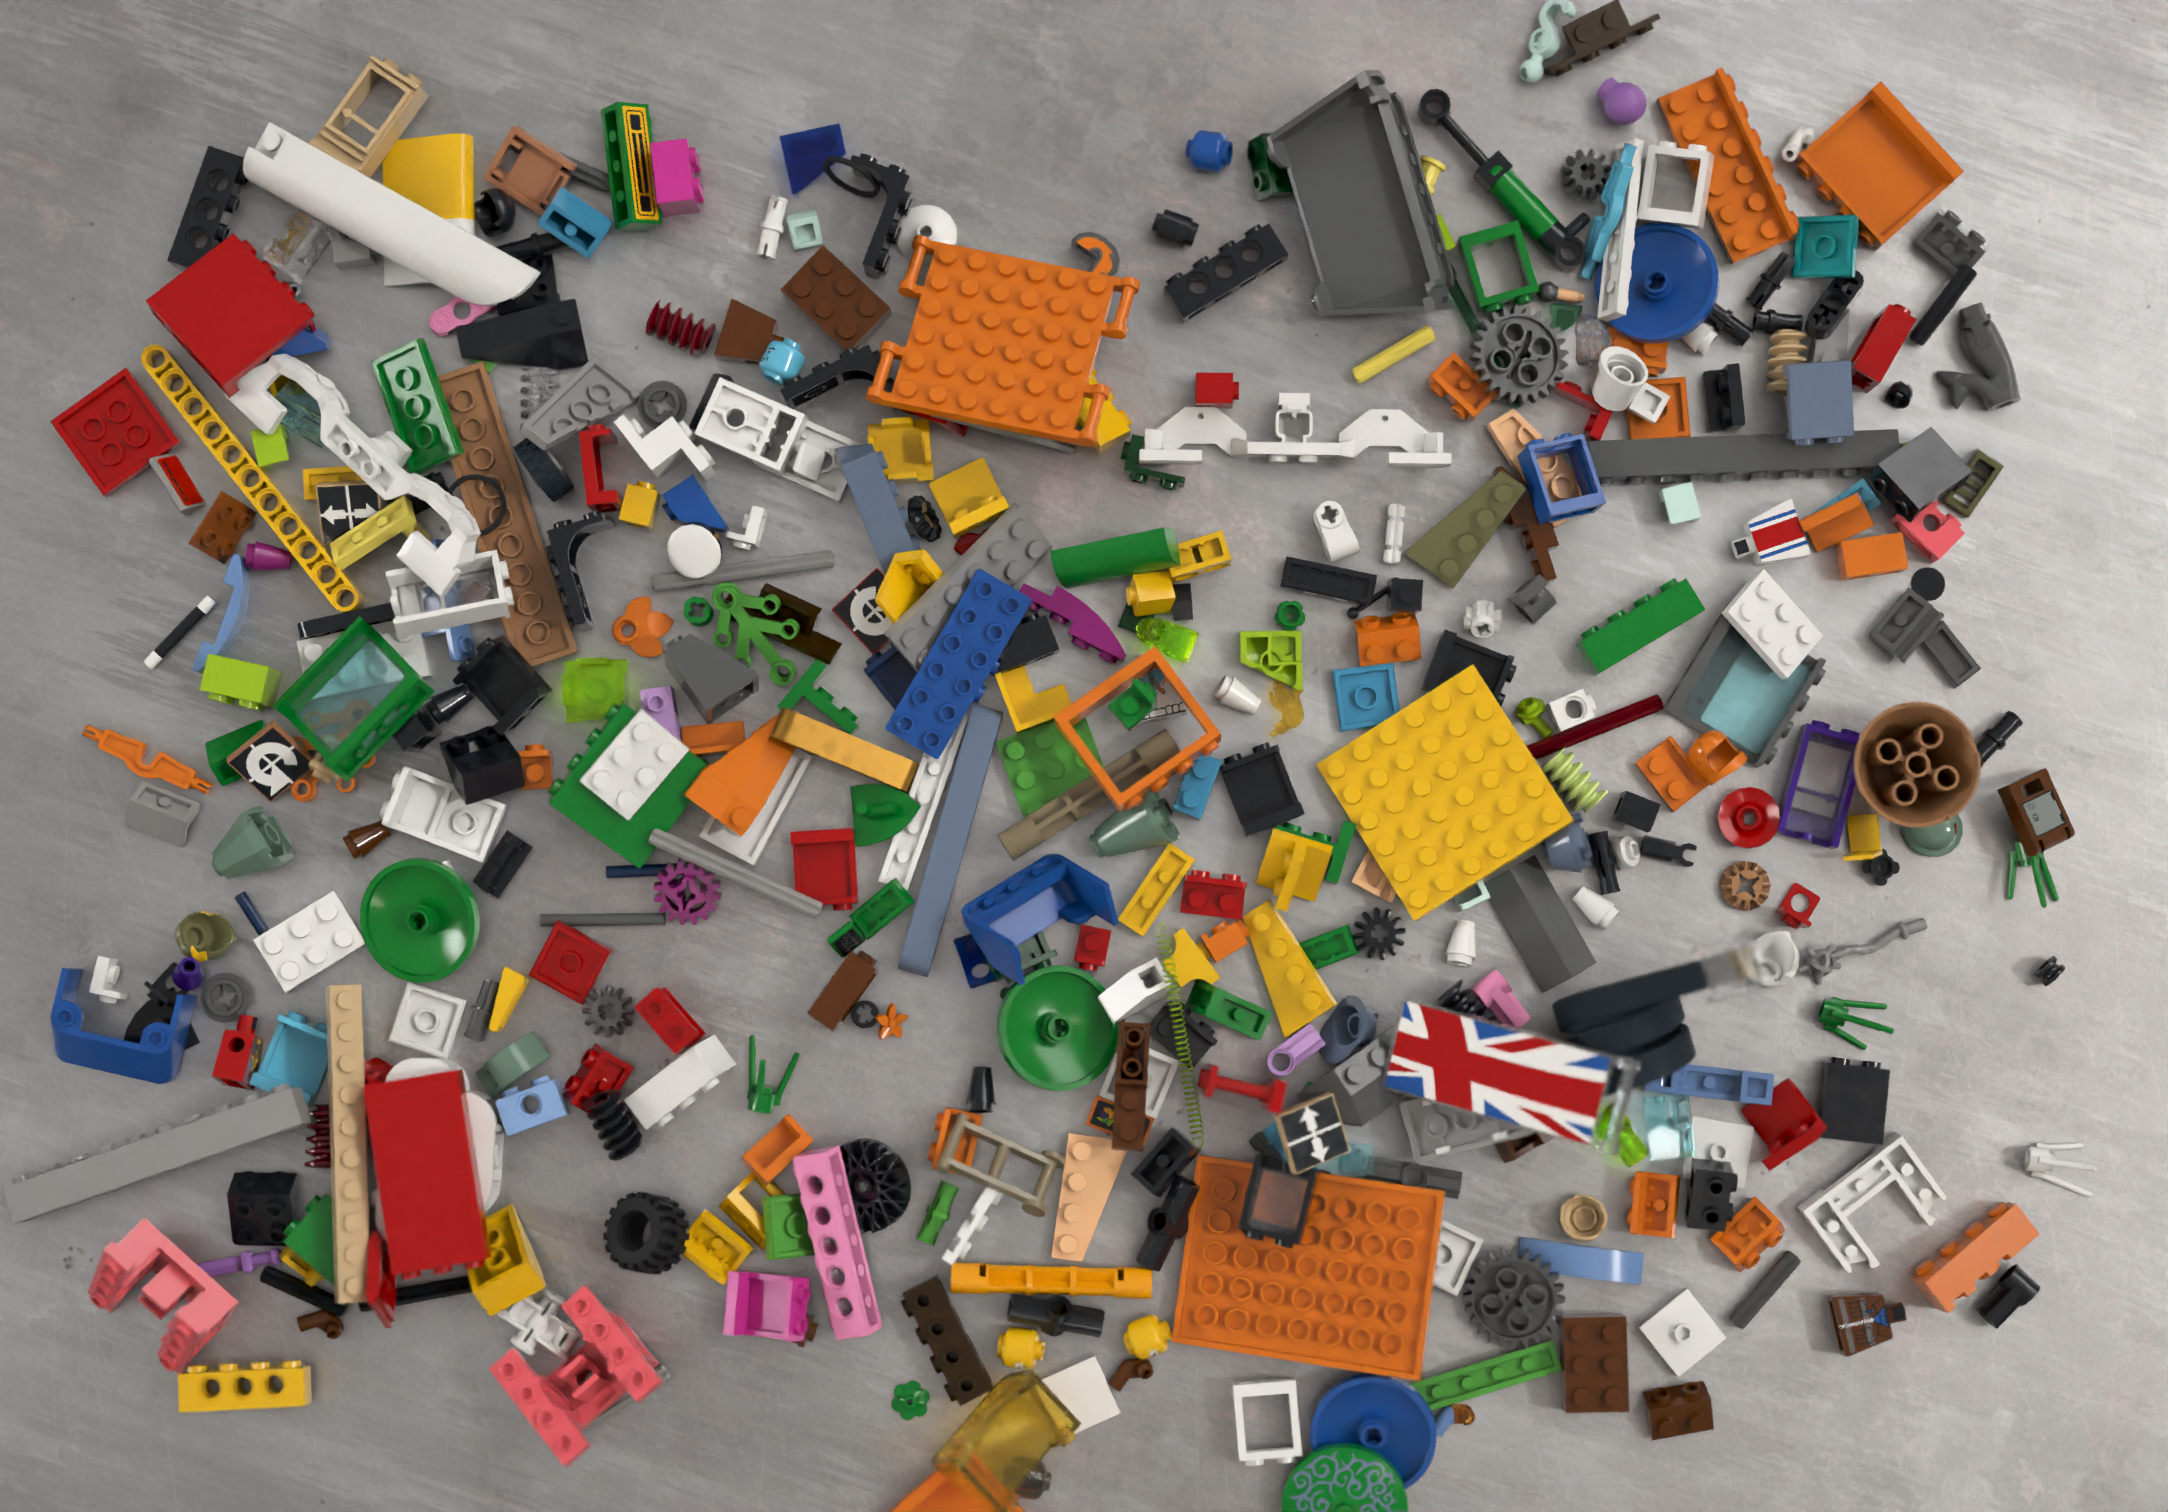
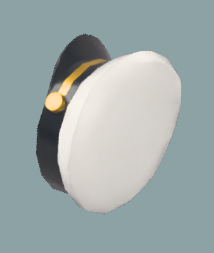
M690 522L682 525L671 534L668 540L667 552L671 564L679 573L689 578L698 579L707 577L717 569L722 555V545L718 534H715L709 526L704 523Z

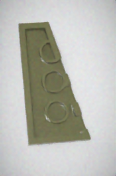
M1503 470L1499 471L1423 537L1405 550L1404 554L1454 589L1524 493L1526 487Z

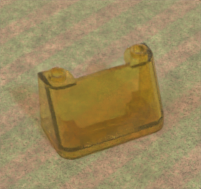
M1033 1370L1010 1373L1003 1377L994 1386V1389L985 1396L935 1454L931 1464L987 1511L1013 1512L1018 1505L1016 1502L1018 1493L1015 1490L1051 1448L1069 1445L1075 1439V1431L1082 1423Z

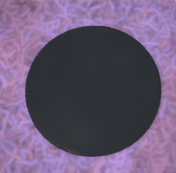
M1925 567L1914 574L1911 586L1912 590L1926 601H1932L1939 598L1944 592L1945 580L1938 570Z

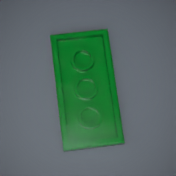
M417 338L370 361L395 433L413 450L406 460L410 474L416 473L420 475L464 454L424 338Z

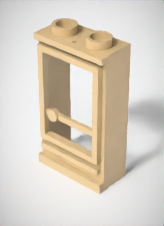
M373 55L370 56V62L314 139L312 138L309 141V144L370 178L429 97L421 88L423 83L410 73L406 76L398 72L400 68L391 60L384 57L381 61ZM382 76L403 90L405 94L380 129L377 130L354 115V113ZM350 119H353L375 134L366 148L342 132Z

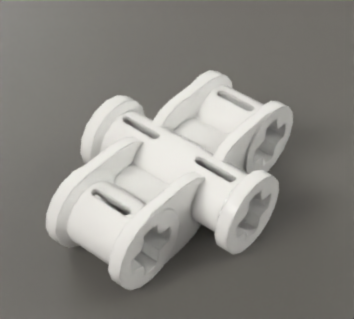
M547 1287L542 1291L544 1295L540 1301L530 1295L515 1303L511 1309L508 1307L496 1313L502 1319L520 1329L517 1336H512L510 1342L532 1356L536 1352V1345L540 1342L559 1357L568 1360L571 1356L570 1350L578 1338L584 1336L573 1322L558 1314L562 1308L561 1305L567 1300ZM534 1329L533 1333L531 1334V1336H530L529 1339L527 1340L528 1336L530 1335V1333H531L532 1330ZM568 1334V1337L566 1338V1340H565L564 1343L562 1344V1341L564 1340V1338H565L566 1335Z

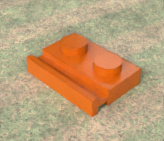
M1669 736L1634 763L1671 812L1676 811L1709 785L1694 768L1687 755L1672 736Z

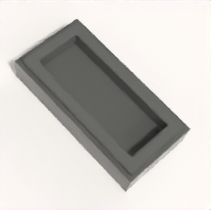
M1943 620L1940 621L1921 644V647L1954 688L1959 687L1981 669Z

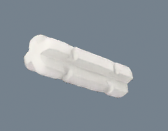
M1390 504L1388 507L1387 517L1389 521H1387L1385 546L1387 549L1384 551L1383 561L1386 564L1396 565L1400 562L1401 551H1399V548L1402 547L1404 527L1402 519L1405 516V506L1401 504Z

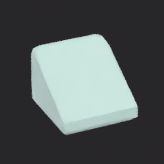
M816 209L786 216L794 251L824 244Z

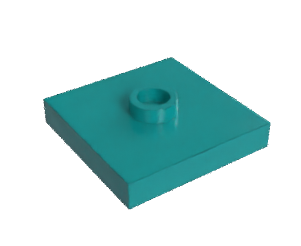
M1857 215L1797 217L1799 228H1797L1798 233L1795 236L1793 259L1795 264L1793 265L1792 278H1855L1859 217Z

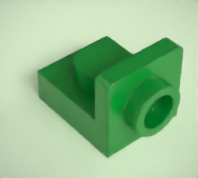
M1135 678L1131 681V686L1108 705V709L1130 731L1157 708V700L1155 698L1157 693L1147 681L1141 683Z

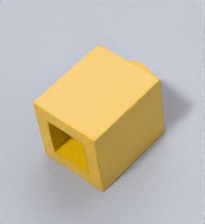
M637 481L636 485L627 484L619 515V520L623 524L648 530L653 529L661 494L654 490L655 485L643 481Z
M1169 571L1133 575L1130 586L1126 587V601L1129 606L1132 605L1135 616L1171 612L1176 596Z

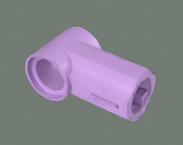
M1308 1023L1268 1053L1266 1066L1272 1074L1285 1076L1326 1044L1314 1027ZM1284 1053L1287 1055L1289 1064L1285 1070L1278 1071L1273 1067L1272 1059L1275 1054Z

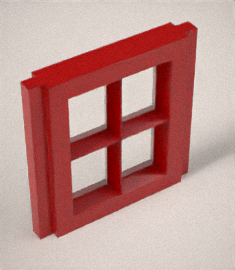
M372 1231V1237H369L366 1299L384 1327L392 1328L396 1312L397 1275H392L386 1241L379 1231Z

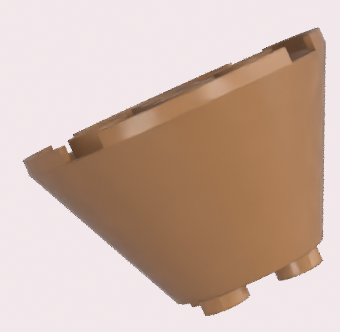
M1908 702L1884 710L1865 727L1855 748L1853 761L1854 775L1862 797L1878 815L1892 823L1905 827H1930L1953 818L1969 803L1976 791L1980 778V753L1977 751L1971 731L1951 711L1927 702Z

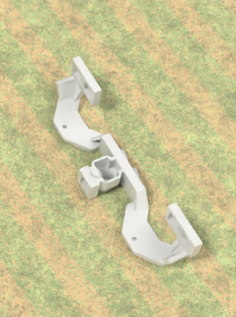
M288 354L272 355L267 363L253 368L235 382L239 391L230 398L226 394L224 396L266 435H270L275 432L288 410L267 389L281 374L296 381L318 402L321 411L320 440L384 500L411 494L426 501L448 522L452 534L438 549L419 531H415L410 534L397 554V557L439 596L446 595L462 572L459 568L469 566L474 562L476 540L481 533L476 519L464 507V503L459 498L444 491L438 484L416 473L408 474L402 469L413 450L392 431L385 432L383 436L372 438L365 435L348 419L350 411L346 399L335 388V384L330 379L315 372L308 364Z
M1279 393L1277 409L1281 410L1275 415V436L1281 442H1248L1247 432L1217 407H1185L1158 429L1145 428V449L1139 450V463L1168 465L1201 464L1202 450H1179L1184 445H1216L1230 457L1268 458L1269 463H1287V458H1299V463L1304 464L1318 463V459H1354L1368 447H1400L1405 452H1389L1387 455V467L1411 468L1449 467L1452 464V453H1443V432L1429 433L1401 409H1369L1338 434V443L1306 442L1313 432V415L1311 411L1307 410L1310 406V393Z

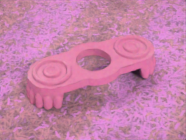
M455 297L449 304L431 314L429 326L437 336L448 337L449 332L457 327L469 325L477 317L487 312L493 314L494 310H497V305H476ZM463 302L470 305L471 313L466 319L455 317L454 308L457 304Z

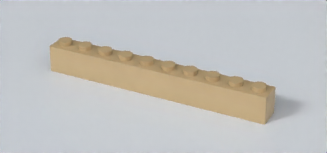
M329 985L325 988L334 1296L335 1303L338 1304L368 1302L366 1299L369 1212L366 1115L363 1090L365 1082L362 985Z

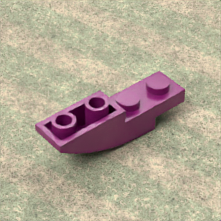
M1023 583L1019 592L1031 598L1032 602L1028 607L1029 609L1038 612L1039 608L1051 613L1049 616L1051 620L1063 626L1067 622L1072 624L1068 631V636L1073 638L1072 644L1086 651L1090 646L1100 651V658L1114 665L1117 660L1122 663L1124 662L1126 653L1120 642L1099 615L1084 602L1056 586L1052 596H1049Z

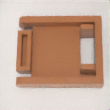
M514 125L483 178L542 216L546 210L542 203L549 205L561 186L564 188L571 177L568 172L563 170V167L574 171L577 164L520 126ZM513 145L523 150L508 173L500 168Z

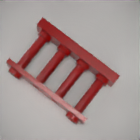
M1208 1063L1207 1070L1201 1068L1197 1087L1202 1089L1201 1094L1205 1097L1212 1098L1214 1089L1257 1098L1258 1101L1263 1103V1109L1281 1114L1288 1082L1269 1078L1268 1083L1262 1082L1261 1085L1219 1076L1217 1075L1219 1067Z

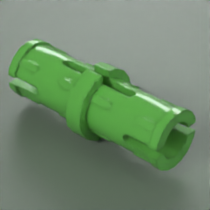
M941 1180L931 1206H927V1215L917 1235V1239L935 1246L945 1220H949L950 1214L948 1213L960 1188Z

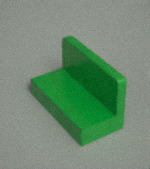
M258 720L206 742L208 765L221 786L243 778L227 763V757L265 727L263 720Z

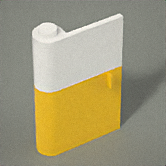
M455 133L397 140L383 160V185L475 235L474 137L468 134ZM384 257L385 287L431 283Z

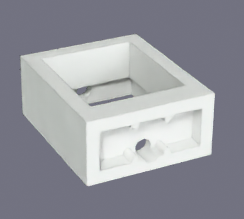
M1658 141V146L1649 145L1637 219L1645 223H1667L1681 227L1703 229L1714 155L1707 151V146L1689 144L1688 149L1676 148L1677 143ZM1658 156L1700 161L1693 212L1650 208Z
M1287 1377L1232 1382L1239 1462L1245 1461L1246 1466H1258L1264 1464V1459L1277 1458V1463H1291L1296 1461L1295 1457L1302 1456L1295 1378ZM1288 1393L1293 1447L1246 1450L1242 1397Z

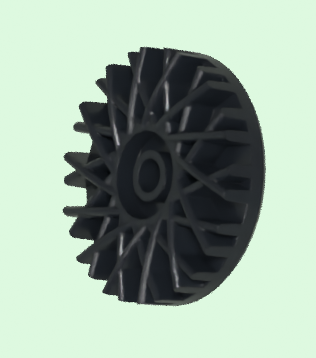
M855 1139L840 1146L861 1233L868 1231L875 1233L894 1224L906 1211L911 1196L910 1176L903 1160L891 1147L874 1139Z

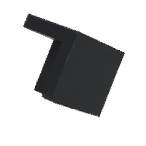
M1624 791L1621 793L1611 821L1622 826L1626 824L1648 833L1653 827L1661 804L1629 791Z

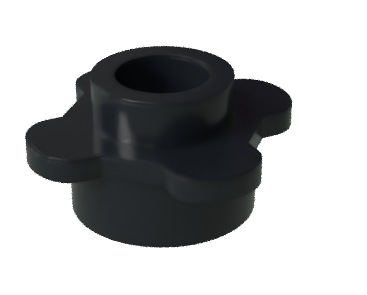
M1882 849V855L1869 861H1864L1862 864L1863 872L1869 873L1874 878V883L1878 886L1885 885L1887 879L1893 874H1897L1900 869L1898 862L1888 856L1885 849ZM1880 864L1883 865V870L1878 869Z

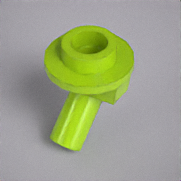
M1528 697L1520 701L1515 710V715L1521 724L1526 726L1531 724L1544 739L1554 732L1540 717L1546 711L1542 699Z

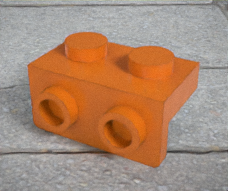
M1453 352L1429 375L1427 381L1431 383L1429 388L1440 399L1445 397L1453 404L1451 409L1458 417L1463 420L1468 418L1472 422L1495 398L1496 391L1493 389L1486 394L1485 390L1488 384L1486 382L1478 384L1477 381L1480 376L1477 373H1472V369Z
M1396 612L1392 616L1386 617L1365 616L1361 620L1354 621L1360 667L1422 659L1419 624L1414 613Z
M946 1107L944 1113L938 1112L934 1130L940 1131L937 1143L931 1142L927 1161L933 1162L931 1169L937 1170V1164L957 1113L968 1115V1122L981 1127L983 1115ZM963 1132L953 1159L971 1167L978 1138ZM949 1170V1171H948V1172H951V1173L958 1174V1173H956V1172H954V1171H952V1170Z
M1645 1171L1635 1172V1177H1632L1630 1182V1194L1633 1196L1632 1208L1629 1209L1627 1214V1225L1630 1227V1234L1675 1238L1680 1175Z

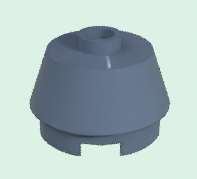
M1579 812L1570 814L1574 820L1573 823L1541 842L1544 857H1549L1554 870L1581 873V869L1593 867L1589 859L1592 858L1588 833L1585 832L1584 828H1581L1580 822H1584V819Z

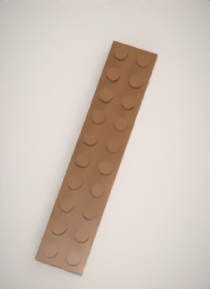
M482 361L439 375L438 379L464 450V454L451 459L456 479L458 480L463 476L471 474L489 477L500 486L506 498V512L500 525L492 532L479 536L476 541L480 553L497 550L500 561L506 560L510 579H505L504 583L505 587H511L514 605L509 606L511 618L506 619L505 616L501 618L508 640L533 668L579 653L578 647L564 612V604L556 585L553 570L485 362ZM473 479L461 483L459 488L466 509L476 519L480 531L487 529L497 520L500 514L501 499L499 493L493 485L483 480ZM488 575V578H489V581H490V584H491V587H492L491 578H490V575Z

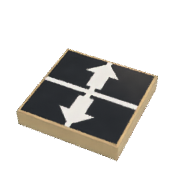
M364 480L316 484L323 545H330L329 543L383 509L381 496Z
M1324 1093L1281 1111V1114H1274L1292 1174L1297 1175L1350 1152L1333 1093Z

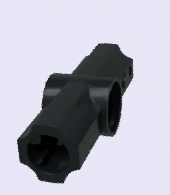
M1176 1175L1162 1206L1156 1207L1150 1212L1147 1219L1149 1233L1136 1258V1261L1141 1265L1160 1272L1175 1239H1181L1185 1236L1189 1228L1187 1214L1200 1190V1186L1184 1176Z
M1011 1294L1007 1320L1009 1322L1040 1327L1042 1332L1049 1336H1059L1066 1331L1100 1337L1105 1311L1072 1305L1069 1299L1061 1295H1053L1044 1300Z

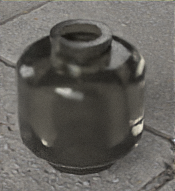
M1016 1457L1011 1464H1006L1003 1473V1487L1008 1490L1011 1497L1038 1500L1044 1491L1049 1490L1051 1473L1046 1471V1466L1042 1460Z

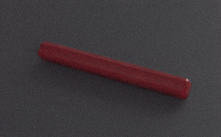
M1656 694L1526 747L1533 758L1538 760L1558 752L1564 747L1568 748L1661 711L1664 708L1660 696Z

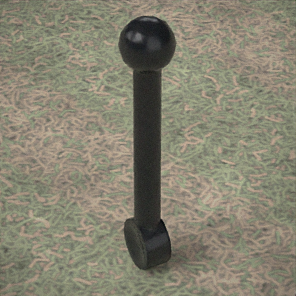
M1388 586L1373 595L1372 603L1387 594ZM1359 605L1356 608L1351 607L1347 610V616L1350 619H1356L1359 616V612L1368 606Z

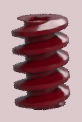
M659 299L647 320L646 334L651 336L657 332V339L660 341L668 337V344L670 346H675L679 342V349L683 352L690 347V354L693 357L698 356L700 353L704 354L713 338L716 324L712 323L708 329H705L704 318H701L694 324V313L691 312L684 319L682 318L683 308L679 307L673 314L671 313L672 303L668 302L661 308Z
M311 1104L317 1107V1110L309 1112L311 1118L316 1119V1122L307 1125V1129L316 1133L313 1136L306 1137V1141L314 1144L315 1147L305 1150V1154L314 1157V1160L305 1162L304 1166L331 1169L329 1105Z

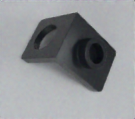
M175 962L153 984L148 981L144 983L151 990L147 996L160 1007L165 1003L173 1009L177 994H187L189 992L182 989L178 992H171L166 987V980L172 975L173 969L177 965Z

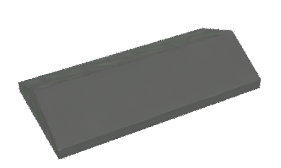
M1536 855L1484 883L1491 897L1489 901L1542 993L1571 979L1597 963Z

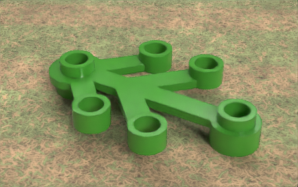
M722 582L718 584L711 596L714 606L719 610L717 631L713 635L714 644L719 648H726L732 642L733 633L729 627L731 615H733L739 623L736 655L733 659L743 658L746 661V666H751L752 658L749 655L751 639L771 665L769 676L772 682L779 686L788 685L796 675L795 665L788 659H782L762 632L781 635L784 639L790 640L799 632L798 622L794 619H786L783 622L749 616L743 607L761 609L767 615L775 614L781 606L779 597L774 594H768L764 598L742 594L740 588L734 583ZM723 593H730L733 597V600H726L723 596ZM767 600H771L774 602V609H770L766 606ZM784 626H792L794 633L786 632ZM718 634H725L728 638V641H721L718 637ZM779 667H787L789 674L781 673Z

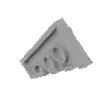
M593 357L522 425L520 433L545 451L585 430L587 426L594 425L638 402L641 392L596 357Z

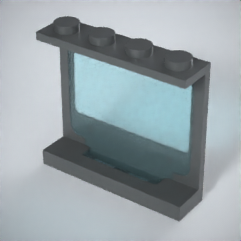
M1721 612L1662 710L1701 734L1710 730L1723 732L1738 751H1743L1748 757L1746 762L1756 768L1763 766L1764 763L1769 765L1778 751L1774 747L1780 737L1785 738L1794 725L1790 721L1796 710L1801 712L1809 701L1810 696L1806 694L1811 685L1817 686L1823 678L1826 670L1822 667L1827 660L1822 657L1816 660L1807 654L1788 678L1780 679Z

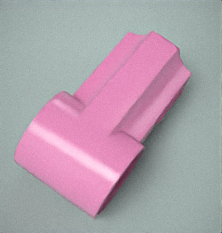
M1497 969L1491 971L1471 987L1475 996L1480 999L1484 1007L1492 1011L1503 1027L1518 1030L1531 1019L1511 993L1512 988Z

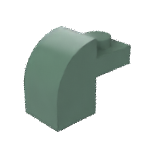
M531 1032L493 1056L475 1074L490 1096L494 1098L517 1080L534 1071L549 1059L550 1056L535 1034Z

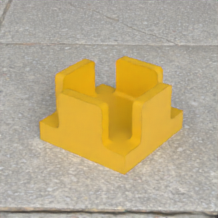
M913 417L882 419V423L867 424L868 444L872 443L875 452L882 450L888 468L883 470L887 480L893 478L895 485L934 481L929 420H913Z

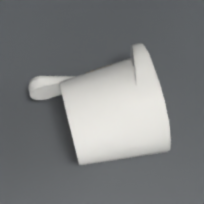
M1619 346L1608 347L1603 350L1599 357V372L1595 382L1590 385V390L1595 401L1600 406L1611 411H1623L1627 409L1648 379V369L1634 352Z

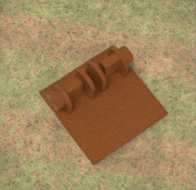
M221 491L188 544L225 565L243 534L250 527L257 512Z

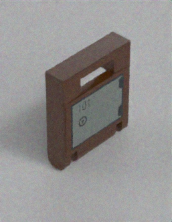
M2046 768L2035 771L1997 790L2027 856H2036L2075 835L2073 826ZM2023 785L2025 786L2028 795H2030L2026 798L2021 789V786Z

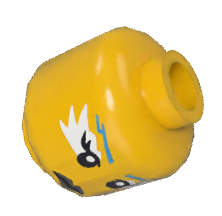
M1150 1314L1130 1321L1127 1325V1331L1123 1333V1338L1131 1356L1135 1355L1140 1360H1146L1165 1353L1168 1348V1340L1172 1339V1334L1166 1321L1161 1322L1156 1315Z
M1013 1326L1008 1328L1005 1333L1000 1334L997 1356L1002 1358L1005 1366L1031 1370L1036 1365L1037 1360H1043L1045 1342L1040 1341L1036 1330Z

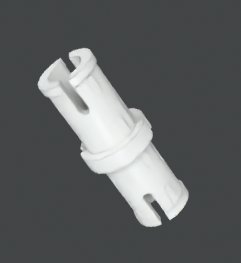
M770 195L765 220L760 224L762 234L756 256L762 259L768 257V260H775L779 236L784 232L782 223L788 200L783 197L776 199V196Z

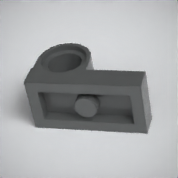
M1541 574L1529 578L1507 598L1531 624L1539 621L1557 604L1554 597L1545 588L1548 582Z

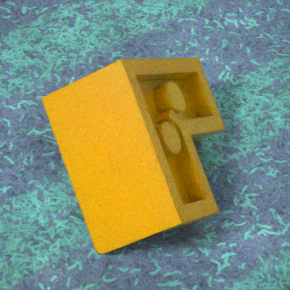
M1024 666L1003 674L1001 672L995 674L1017 734L1054 721L1053 717L1072 704L1064 683L1035 694Z

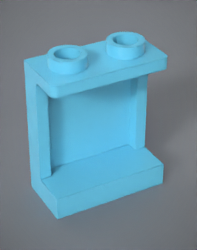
M289 1010L288 1015L278 1014L276 1020L279 1022L258 1072L253 1073L249 1084L272 1093V1088L289 1083L290 1088L302 1087L307 1107H312L314 1105L311 1104L315 1103L328 1072L327 1025L320 1022L317 1023V1026L305 1022L306 1016Z

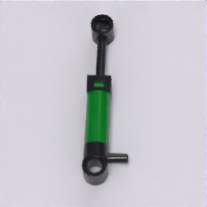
M1430 89L1425 92L1418 107V116L1421 121L1430 126L1443 125L1480 166L1475 171L1473 178L1487 193L1490 191L1516 220H1519L1521 226L1551 257L1553 265L1558 270L1569 272L1576 269L1583 260L1586 251L1582 240L1575 237V235L1590 223V217L1586 213H1581L1565 228L1512 170L1513 165L1499 150L1488 158L1450 116L1451 100L1446 92L1440 89ZM1433 101L1441 105L1442 111L1432 113L1428 110L1426 104ZM1571 248L1574 250L1576 258L1574 260H1566L1561 255V249Z

